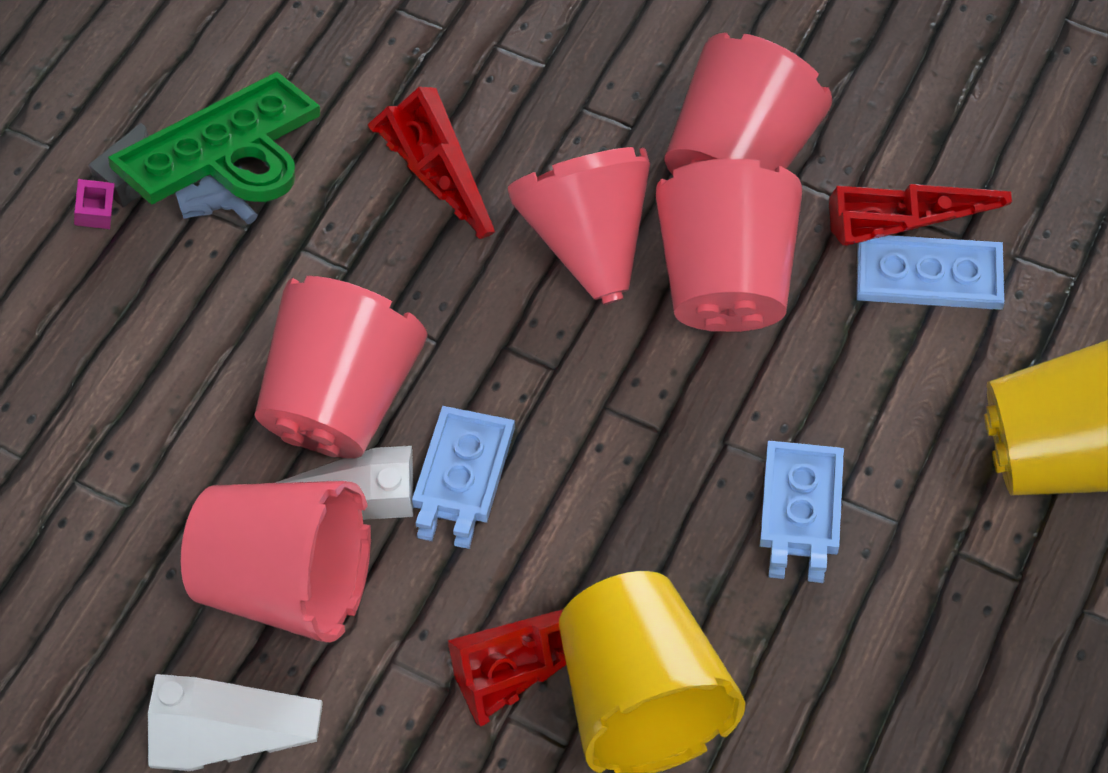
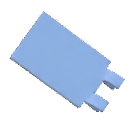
M442 406L412 498L413 508L421 509L416 520V527H419L417 538L433 541L438 518L456 521L453 535H456L454 545L470 549L475 522L487 523L515 430V420Z
M768 441L760 547L771 548L770 578L784 579L787 555L810 557L808 568L809 582H824L827 554L837 555L839 550L844 448Z

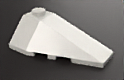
M412 446L372 448L365 451L359 458H344L276 482H353L361 488L367 501V508L365 511L362 510L363 520L413 517Z
M156 674L148 710L149 767L194 771L202 769L204 765L224 760L232 762L241 760V756L263 751L271 753L317 742L323 702L322 700L203 678Z

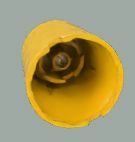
M1108 340L987 382L988 406H986L987 413L984 414L988 436H993L995 450L992 451L996 472L1002 473L1007 490L1011 496L1108 492Z
M650 571L628 572L612 576L583 590L567 604L561 613L559 629L583 753L588 766L593 771L602 773L608 769L614 770L615 773H657L676 767L707 752L708 749L705 743L709 742L719 733L722 737H727L741 721L745 712V700L740 689L676 588L666 576Z

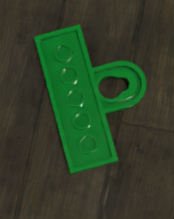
M275 72L109 156V166L151 205L209 174L233 195L241 199L253 202L271 201L289 192L295 182L294 160L274 140L320 117V105L279 72ZM244 157H255L265 162L269 167V171L264 174H254L249 170L234 166L233 163Z

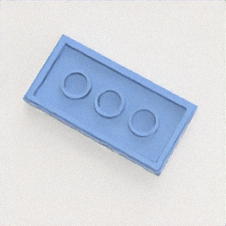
M893 235L857 243V300L1002 310L1004 306L1003 242Z

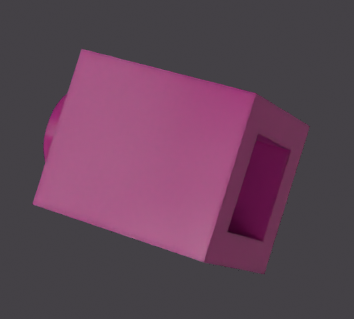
M78 179L74 213L75 226L110 229L114 183Z

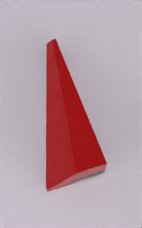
M418 87L398 106H387L367 124L372 132L379 133L388 142L386 146L391 151L398 152L408 162L407 167L439 199L445 200L455 210L454 214L459 219L465 220L477 232L476 236L479 239L486 238L495 233V229L436 88Z
M909 184L906 190L836 186L829 197L830 228L842 246L851 245L1008 206L1012 203L1011 191Z
M564 609L447 640L454 677L477 725L480 727L490 722L488 717L506 704L513 705L520 699L518 697L519 694L537 681L544 682L566 665L559 629V619Z

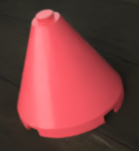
M626 147L573 158L552 165L553 170L538 177L536 172H532L514 181L507 188L512 205L594 300L602 299L603 305L624 299L622 293L629 290L650 169V161L645 148L639 149L641 155L636 157L633 147Z

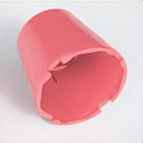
M727 32L716 34L707 40L702 49L665 155V164L672 175L673 170L682 166L714 159L760 161V168L775 171V168L781 166L787 169L826 117L832 105L831 91L829 87H822L816 79L819 73L793 52L776 43L749 34H743L741 39L730 38Z
M714 159L673 170V178L669 180L661 179L656 186V203L674 315L677 320L687 326L706 331L742 332L768 327L784 318L787 311L802 200V185L795 174L781 166L775 168V171L760 168V161Z
M306 276L304 283H299L294 278L287 281L282 293L256 406L255 418L262 426L281 437L288 444L301 446L330 457H361L424 347L427 339L425 327L410 312L404 313V316L392 310L390 308L391 300L360 286L319 276Z
M349 481L209 486L198 496L192 506L182 539L181 574L188 596L194 602L321 642L336 641L345 633L343 622L347 615L355 616L368 573L371 525L363 524L362 510L365 511L368 506L363 491L356 483Z

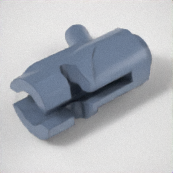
M211 175L200 179L199 186H195L192 183L175 192L184 219L211 215L213 211L221 208L224 210L233 209L247 224H251L257 218V213L245 202L247 200L233 195Z

